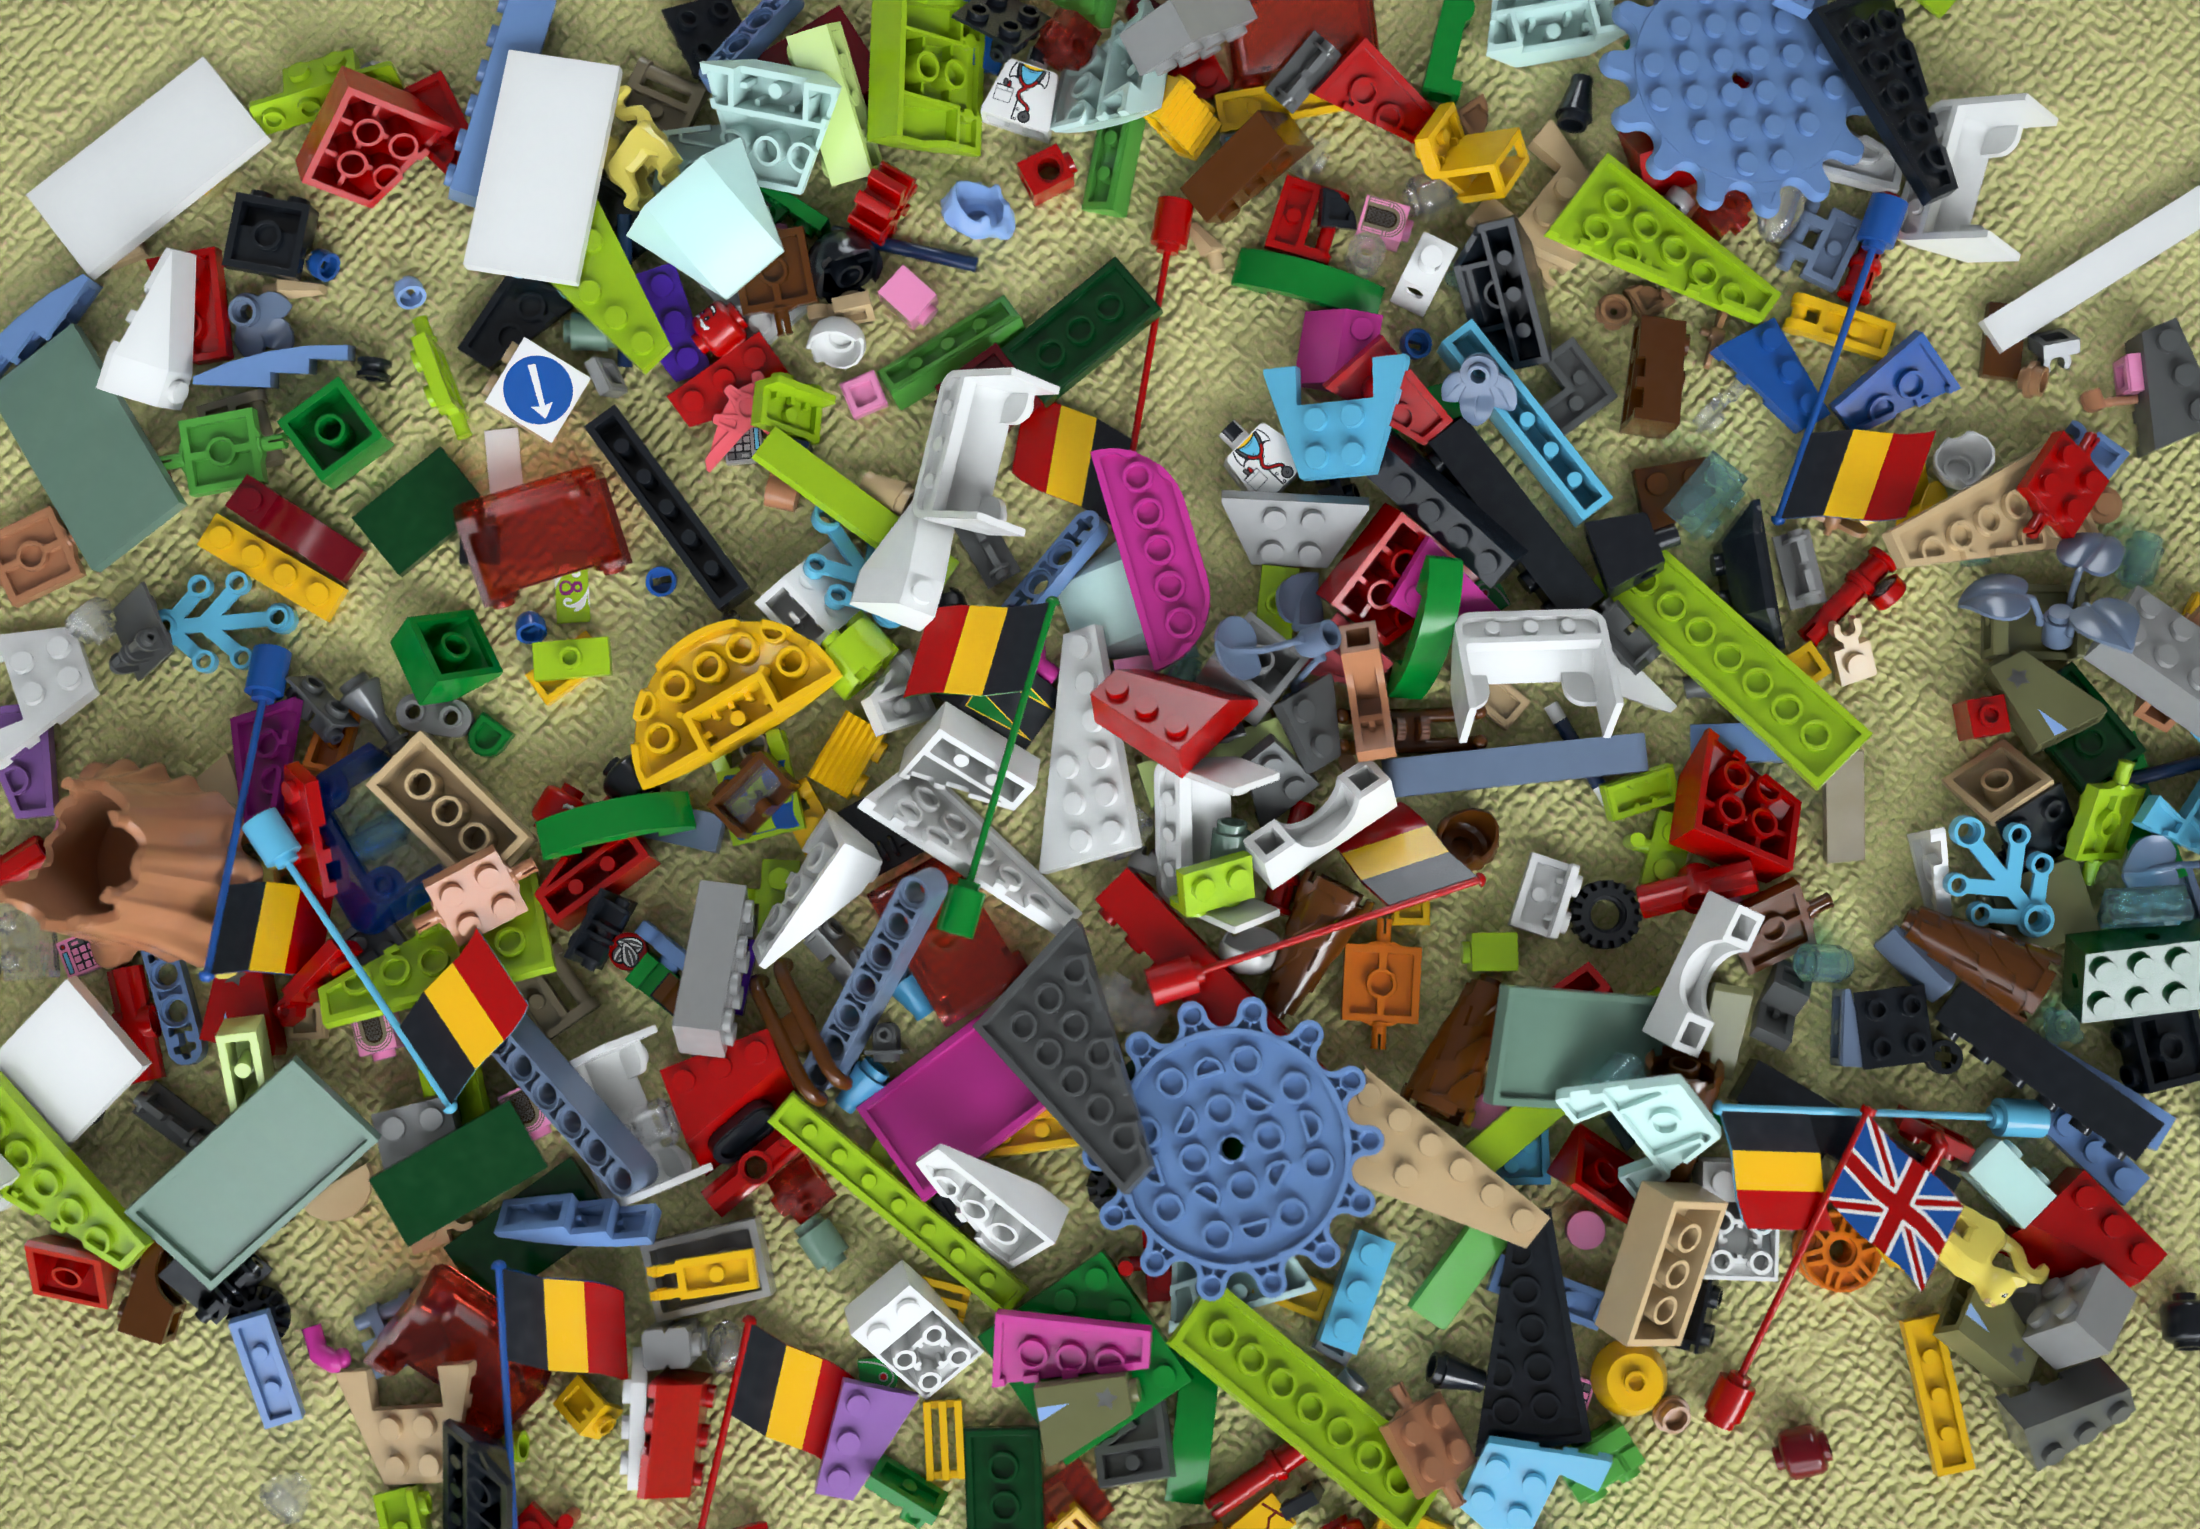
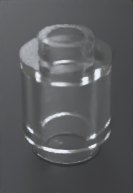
M1362 232L1354 236L1345 255V265L1348 271L1362 278L1374 276L1380 270L1386 255L1384 241L1372 232ZM1362 252H1367L1370 256H1366Z

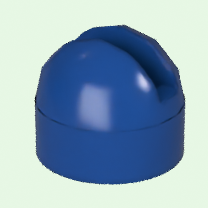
M318 248L311 251L312 255L309 261L306 260L307 270L314 277L324 282L335 278L340 269L339 257L326 249ZM323 261H325L326 263L324 267L321 268Z
M1421 328L1405 332L1399 341L1401 354H1407L1411 360L1426 357L1432 348L1430 335ZM1408 343L1420 345V351L1410 348Z
M657 566L650 570L646 576L648 591L658 597H665L671 594L677 586V576L667 566ZM671 576L672 582L654 585L653 583L654 578Z
M526 611L517 617L515 630L517 639L520 642L532 644L545 639L547 628L545 620L541 615L534 611Z

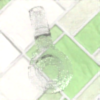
M1735 379L1723 393L1720 392L1695 416L1692 422L1698 427L1696 431L1701 434L1706 429L1711 434L1726 419L1722 411L1730 402H1735L1750 385L1747 383L1744 386Z

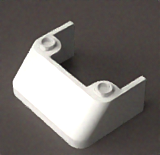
M2028 93L1947 99L1936 102L1928 110L1936 114L1939 125L1934 128L1939 144L1947 149L1958 189L1949 196L1923 207L1906 179L1901 198L1907 201L1909 206L1897 238L1909 246L1967 263L2019 261L2021 256L2019 252L1983 226L1970 224L1989 158L2003 157L2011 153L2020 141L2023 128L2057 126L2058 118Z
M1013 367L963 369L949 372L940 386L912 500L914 515L931 522L981 534L1024 537L1026 529L1006 522L1007 511L1005 502L1000 498L992 496L1009 425H1019L1030 417L1034 409L1033 401L1035 395H1059L1060 387Z
M1592 609L1467 612L1457 618L1452 638L1450 695L1459 743H1467L1476 711L1482 708L1488 701L1490 694L1488 684L1561 682L1563 693L1571 703L1577 706L1597 707L1603 738H1611L1624 701L1607 623L1600 613Z
M1237 756L1204 757L1182 779L1162 765L1157 764L1154 770L1155 855L1158 864L1156 886L1159 895L1169 905L1170 896L1178 894L1176 869L1210 860L1212 829L1216 827L1219 818H1231V795L1239 796L1247 793L1249 790L1279 780V772ZM1251 898L1241 901L1235 907H1220L1207 911L1204 916L1197 918L1237 934L1279 917L1280 909L1258 899Z
M656 1025L602 1044L569 1061L657 1163L658 1177L656 1181L625 1197L617 1196L611 1192L591 1169L602 1198H614L620 1206L624 1207L713 1170L711 1162L692 1170L691 1159L685 1150L677 1145L665 1147L638 1079V1075L646 1071L649 1060L648 1051L640 1040L657 1033Z

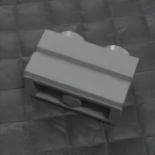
M698 1318L679 1319L677 1322L674 1319L655 1322L641 1335L643 1367H645L646 1371L664 1370L668 1366L670 1369L688 1368L702 1356V1351L708 1350L707 1328L701 1327Z

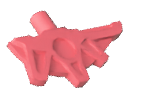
M755 371L751 374L752 383L742 386L739 389L730 384L725 387L723 392L729 400L722 414H714L712 418V423L716 424L717 428L711 450L704 460L706 470L709 473L750 428L754 427L751 425L754 386L756 381L765 379L761 371ZM761 429L767 435L770 433L768 431Z

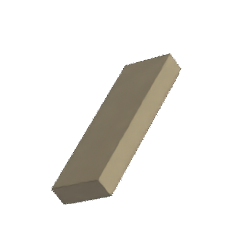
M1860 748L1822 786L1823 860L1827 864L1865 860L1864 750Z

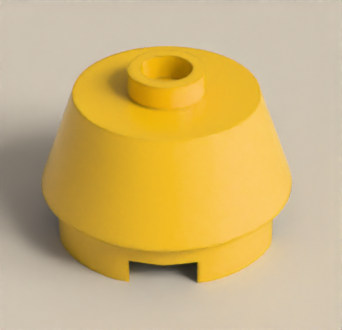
M1615 1340L1602 1348L1595 1357L1591 1367L1590 1381L1594 1395L1603 1407L1620 1416L1634 1417L1649 1412L1663 1398L1667 1387L1668 1375L1664 1360L1654 1347H1626Z

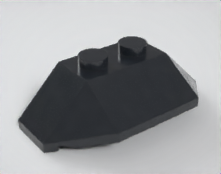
M1515 215L1478 223L1453 265L1467 321L1473 319L1507 364L1514 370L1551 362L1550 312L1532 241Z
M1754 499L1743 506L1714 546V554L1710 555V569L1712 575L1718 577L1720 591H1717L1716 594L1781 651L1786 647L1781 627L1760 499Z
M450 1418L443 1422V1529H512L513 1480L504 1444L499 1439L490 1436L480 1427Z

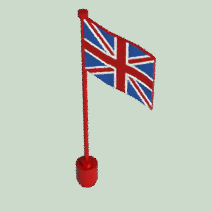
M1863 1103L1859 1110L1862 1112L1858 1124L1739 1371L1730 1369L1729 1373L1720 1372L1704 1405L1707 1409L1704 1417L1721 1429L1733 1431L1735 1425L1741 1424L1756 1393V1389L1750 1385L1752 1379L1746 1375L1829 1201L1862 1237L1897 1263L1915 1282L1921 1293L1964 1208L1958 1197L1940 1178L1899 1148L1873 1119L1877 1110Z

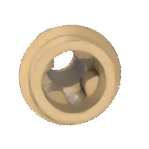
M868 471L864 475L859 486L860 489L897 516L902 515L913 500L915 492L911 483L878 475L872 471Z

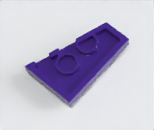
M668 263L635 274L672 347V350L660 361L675 382L694 377L708 367L710 363L707 355L700 351L691 338L696 332L692 326V319L694 317L677 268Z

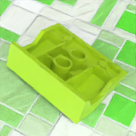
M872 0L867 141L898 149L969 157L981 156V107L983 105L985 35L952 18V14L967 4V1ZM974 52H975V65H973V54H974Z

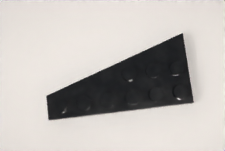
M1836 0L1815 8L1807 17L1923 207L1952 194L1958 189L1947 149L1939 144L1934 128L1939 124L1935 112H1929L1925 97L1929 95L1914 43L1906 39L1902 24L1906 21L1903 8H1897L1895 0Z
M602 175L597 199L617 237V214H631L633 225L640 211L635 213L626 208L623 204L626 193L619 186L611 182L610 179ZM633 240L632 262L648 250ZM505 276L457 349L488 370L493 371L504 363L501 359L512 341L518 345L524 337L532 341L572 310L574 306L567 299L563 298L549 282Z
M1551 1206L1539 1208L1550 1219L1527 1248L1507 1241L1475 1457L1480 1455L1489 1435L1537 1442L1539 1447L1545 1448L1591 1442Z

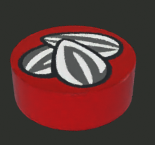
M1897 574L1890 575L1875 587L1876 592L1871 597H1868V601L1877 610H1885L1903 596L1907 584Z
M630 932L619 934L612 940L614 945L609 946L611 962L617 968L625 971H632L645 954L649 953L647 942L638 934Z

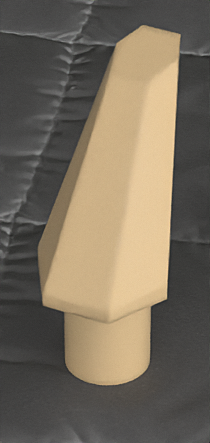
M1191 223L1189 235L1197 247L1200 257L1208 258L1211 273L1216 274L1225 271L1222 253L1227 251V248L1199 223Z
M278 278L276 283L265 284L262 287L263 293L268 291L277 292L287 299L328 294V288L324 284L300 280L299 282Z

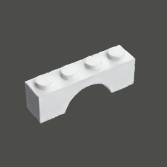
M1373 760L1355 764L1337 776L1336 784L1330 797L1310 817L1292 824L1280 823L1273 819L1243 839L1246 851L1252 855L1253 869L1274 890L1397 807L1391 779Z
M1709 890L1642 1031L1672 1048L1698 1058L1714 1025L1706 1002L1707 989L1711 977L1718 966L1728 957L1741 952H1749L1765 916Z

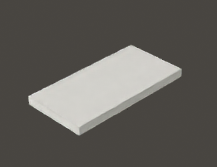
M515 50L508 51L463 262L467 270L579 287L623 74L620 66Z
M201 57L33 188L26 196L86 274L93 280H96L267 146L272 140L212 65L204 57Z
M76 975L67 978L0 1048V1071L69 1147L152 1064ZM1 1198L0 1212L10 1208L13 1204Z

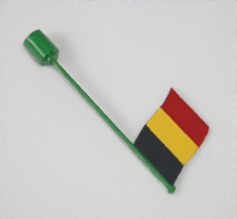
M1049 596L1045 600L1046 603L1016 607L974 605L937 608L935 618L924 628L903 697L904 699L928 694L984 697L1022 692L967 879L958 878L957 885L949 883L935 929L968 939L974 938L986 894L979 892L981 884L975 883L974 879L1055 607L1060 606V601L1055 596Z

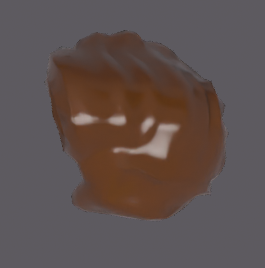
M1466 808L1454 811L1441 819L1437 825L1436 836L1446 849L1469 870H1481L1485 864L1493 861L1497 853L1500 827L1492 813L1484 809Z

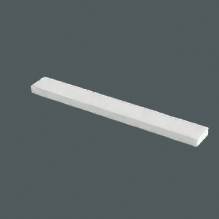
M2200 185L1980 321L1978 325L1984 334L1989 337L1998 353L2000 354L2198 231L2200 229Z

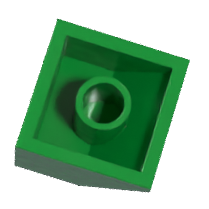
M474 609L407 617L390 641L419 706L454 701L500 677L503 673Z

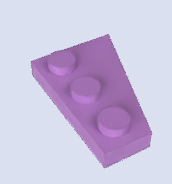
M18 704L0 706V729L23 719ZM53 726L39 736L40 742L31 749L27 747L22 749L11 758L13 763L0 770V782L16 819L23 820L55 816L54 809L59 802Z
M843 1377L814 1487L815 1494L853 1501L916 1404L919 1394L909 1390L891 1388Z

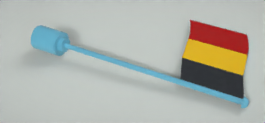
M275 807L269 808L252 817L241 829L266 867L276 866L278 870L288 869L446 1107L443 1112L447 1114L454 1113L457 1110V1102L455 1100L476 1069L513 1033L529 1007V1004L479 929L476 928L472 938L461 954L422 993L400 1025L293 864L299 858L297 852L302 846Z
M1995 1098L1987 1107L1985 1113L1876 1109L1877 1113L1875 1117L1982 1120L1986 1122L1991 1132L1997 1137L2043 1138L2047 1135L2051 1123L2050 1110L2035 1099ZM1720 1099L1714 1102L1712 1111L1716 1115H1720L1730 1148L1735 1200L1746 1228L1807 1230L1824 1194L1820 1151L1809 1114L1861 1116L1860 1108L1722 1104ZM1827 1207L1816 1231H1835Z

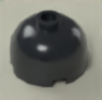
M847 228L833 230L821 235L808 251L816 294L821 300L825 298L829 304L832 303L831 298L839 297L844 292L851 290L866 291L861 287L867 284L871 278L875 283L883 269L882 256L876 247L862 233Z

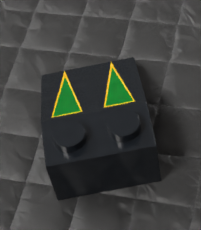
M1037 674L1034 677L1015 744L1024 750H1027L1056 709L1057 689ZM1022 692L984 697L950 694L932 695L943 703L947 701L1008 739Z

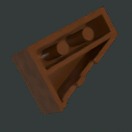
M1258 110L1180 190L1206 223L1225 224L1239 214L1240 208L1258 195L1265 187L1315 146L1288 113Z
M1641 315L1634 323L1619 433L1664 440L1680 425L1682 390L1685 383L1684 356H1687L1690 346V334H1686L1687 321Z

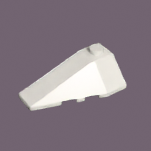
M166 247L144 286L145 299L137 311L130 310L125 319L130 324L120 342L113 340L106 353L96 388L155 407L182 410L184 401L189 393V385L193 375L197 255Z
M911 501L898 521L859 570L849 605L920 632L935 618L945 583L955 527L931 522L915 516Z
M831 809L827 810L808 837L802 849L803 852L807 853V856L797 874L790 872L785 881L788 886L783 903H776L772 907L752 945L757 963L764 969L860 895L867 884L873 882L880 872L883 862L874 844Z

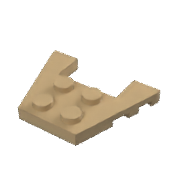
M1550 119L1526 148L1555 171V175L1520 218L1517 217L1532 241L1535 256L1571 271L1580 262L1585 253L1544 237V234L1590 174L1555 122ZM1497 199L1486 200L1480 203L1465 223L1475 228L1478 223L1514 214Z
M476 1360L444 1362L437 1366L442 1403L381 1406L377 1380L371 1367L345 1368L336 1373L338 1383L384 1485L443 1483V1422L450 1418L465 1423L466 1411L471 1407L473 1393L469 1391L471 1377L476 1375Z

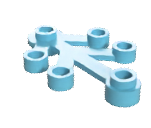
M815 506L811 514L813 527L818 532L829 536L848 565L828 560L822 554L813 553L807 557L803 565L805 575L814 580L820 579L825 575L855 584L859 570L876 549L866 543L867 548L865 558H863L840 523ZM820 517L828 518L831 523L824 522ZM810 563L819 564L821 570L813 569ZM833 584L828 588L824 596V602L830 609L841 610L848 606L862 610L849 605L853 592L848 591L845 586ZM837 593L843 600L837 601L832 598L831 594ZM872 614L875 622L882 627L893 629L901 626L898 623Z
M234 571L225 580L226 588L200 617L187 618L201 599L210 597L214 592L213 581L200 574L194 575L189 579L187 584L188 591L172 610L161 609L158 610L162 622H170L171 628L169 633L172 637L173 646L175 645L192 659V665L197 671L209 674L218 668V656L211 651L201 649L187 634L203 633L230 656V662L234 667L248 670L252 649L241 646L225 631L268 627L275 633L286 635L293 632L298 626L299 616L297 611L287 604L275 603L264 612L224 615L240 596L246 595L252 588V580L248 575L240 571ZM242 577L244 579L243 587L235 590L233 586L235 579ZM204 580L206 582V589L202 593H197V583ZM282 611L284 613L283 622L275 624L273 620L275 613ZM242 652H247L249 655L248 662L240 665L238 656ZM209 655L211 658L210 665L207 668H202L200 664L201 658Z
M1960 815L1954 818L1948 829L1950 839L1955 844L1968 848L1993 880L1968 878L1959 872H1950L1943 879L1942 885L1944 890L1956 897H1961L1965 894L2007 897L2016 908H1991L1990 905L1982 901H1973L1966 908L1967 919L1979 926H1985L1989 923L2016 925L2020 933L2031 938H2038L2047 934L2053 928L2055 921L2053 909L2045 902L2048 877L2054 868V861L2050 855L2040 851H2035L2027 857L2026 867L2033 873L2028 897L2020 885L2025 847L2031 838L2029 828L2018 822H2012L2005 826L2003 838L2008 843L2006 866L2004 867L1983 841L1985 829L1980 820L1969 815ZM1966 823L1968 825V832L1965 836L1960 837L1958 829L1962 824ZM2020 828L2022 831L2020 839L2013 841V831ZM2043 857L2045 860L2044 867L2036 870V861ZM1960 878V888L1953 891L1951 888L1952 881ZM1983 907L1985 911L1984 916L1976 920L1975 911ZM2036 911L2038 914L2037 920L2029 924V915Z

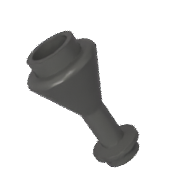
M362 672L339 688L344 695L340 699V703L373 722L387 744L382 748L383 752L388 750L392 756L409 741L407 738L409 733L399 734L385 714L381 684L378 677L369 678L366 672Z

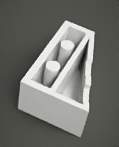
M945 701L904 748L898 777L907 780L910 779V776L934 782V788L945 790L946 786L969 792L968 798L989 803L1008 739ZM1016 744L1012 751L996 805L1013 811L1036 788L1041 760Z

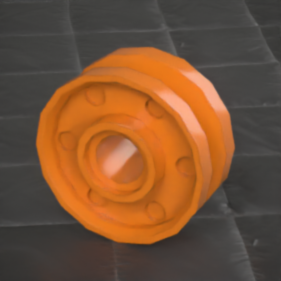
M1827 1209L1835 1231L1815 1230L1797 1269L1813 1285L1833 1292H1853L1866 1286L1876 1275L1882 1257L1874 1245L1862 1237L1837 1209ZM1806 1230L1795 1231L1792 1239V1258ZM1839 1240L1843 1246V1253L1839 1259L1833 1260L1829 1249L1833 1242Z

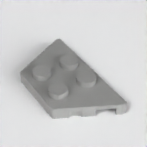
M1222 490L1221 503L1252 565L1328 568L1369 511V497Z

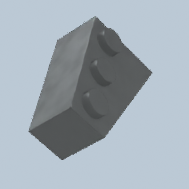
M2177 318L2145 330L2124 343L2126 354L2141 353L2145 387L2144 391L2137 394L2138 404H2134L2135 411L2132 412L2133 424H2137L2139 446L2136 447L2138 459L2200 433V367Z
M2101 1357L2058 1372L2059 1380L2042 1386L2038 1381L2027 1384L2026 1389L2028 1392L2012 1398L2006 1393L1995 1396L2010 1441L2037 1472L2048 1465L2051 1466L2059 1463L2067 1453L2080 1445L2091 1443L2099 1433L2113 1424L2124 1422L2131 1413L2136 1411L2130 1388Z

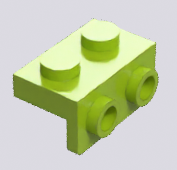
M783 372L772 373L771 377L755 382L751 425L771 432L774 426H776L791 438L808 441L812 446L819 444L822 409L836 404V396L823 391V387L820 385L798 382L794 380V376Z
M1242 850L1176 869L1178 894L1170 896V905L1185 917L1196 918L1204 916L1207 911L1220 907H1235L1241 901L1254 898L1252 855Z
M408 1484L378 1492L372 1496L380 1529H433L430 1514L433 1512V1502L429 1491H424L423 1484Z

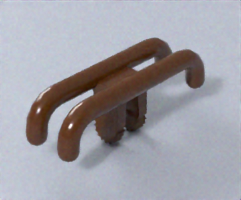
M1485 706L1477 709L1473 721L1480 720L1486 716L1487 710ZM1453 707L1390 709L1396 754L1459 752L1484 749L1488 745V739L1481 734L1469 736L1467 743H1459L1458 737L1430 738V723L1455 722ZM1339 708L1337 710L1338 723L1353 725L1351 710ZM1340 739L1341 754L1357 755L1355 740Z
M787 957L778 958L773 966L774 976L791 1012L781 1019L779 1018L765 989L770 983L767 975H753L749 981V990L798 1091L812 1105L823 1107L828 1103V1096L824 1092L819 1091L811 1082L796 1051L810 1053L811 1051L822 1073L834 1087L847 1091L852 1087L853 1080L848 1075L842 1073L835 1064L816 1026L817 1021L814 1015L810 1014L790 974L794 968L793 961Z

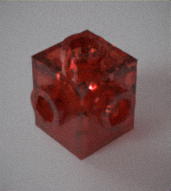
M1058 8L1053 17L1042 26L1040 38L1036 42L1035 47L1045 55L1043 61L1059 72H1062L1063 69L1079 71L1090 60L1093 53L1092 49L1102 33L1077 11Z
M1732 190L1725 195L1724 202L1720 208L1709 211L1700 206L1690 219L1720 242L1730 231L1735 236L1738 235L1752 221L1748 214L1753 208L1750 199L1745 193Z
M804 1153L799 1155L767 1182L775 1195L771 1202L783 1217L790 1214L801 1225L837 1196L823 1171Z

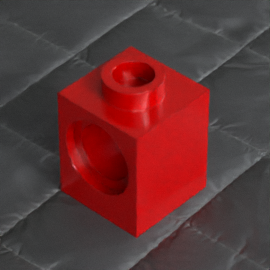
M1057 143L1017 163L1018 176L1034 207L1074 187L1073 174L1077 172L1076 165L1068 151L1062 154ZM1046 167H1053L1059 172L1058 176L1052 180L1043 179L1039 173Z
M2004 694L1970 699L1952 704L1959 742L2011 732Z

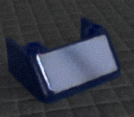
M370 742L325 769L316 778L319 782L326 824L319 829L325 845L331 849L333 860L326 864L328 878L336 881L338 894L334 896L355 930L367 935H375L431 901L422 881L448 867L438 863L408 883L400 871L390 866H380L370 872L368 871L334 810L347 801L351 788L377 773L392 758L391 755Z

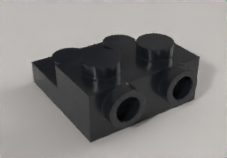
M251 190L250 194L237 192L222 266L230 270L300 282L306 251L313 247L319 213L310 205L311 202L304 198L288 196L286 201L274 199V195L261 190Z
M2198 1009L2113 1020L2114 1028L2110 1031V1039L2113 1046L2121 1052L2124 1065L2120 1067L2119 1076L2126 1087L2138 1094H2150L2200 1081V1017Z

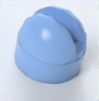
M404 276L403 279L395 282L394 296L401 308L415 309L425 302L426 292L419 279L413 276ZM413 289L415 292L410 295L408 290Z

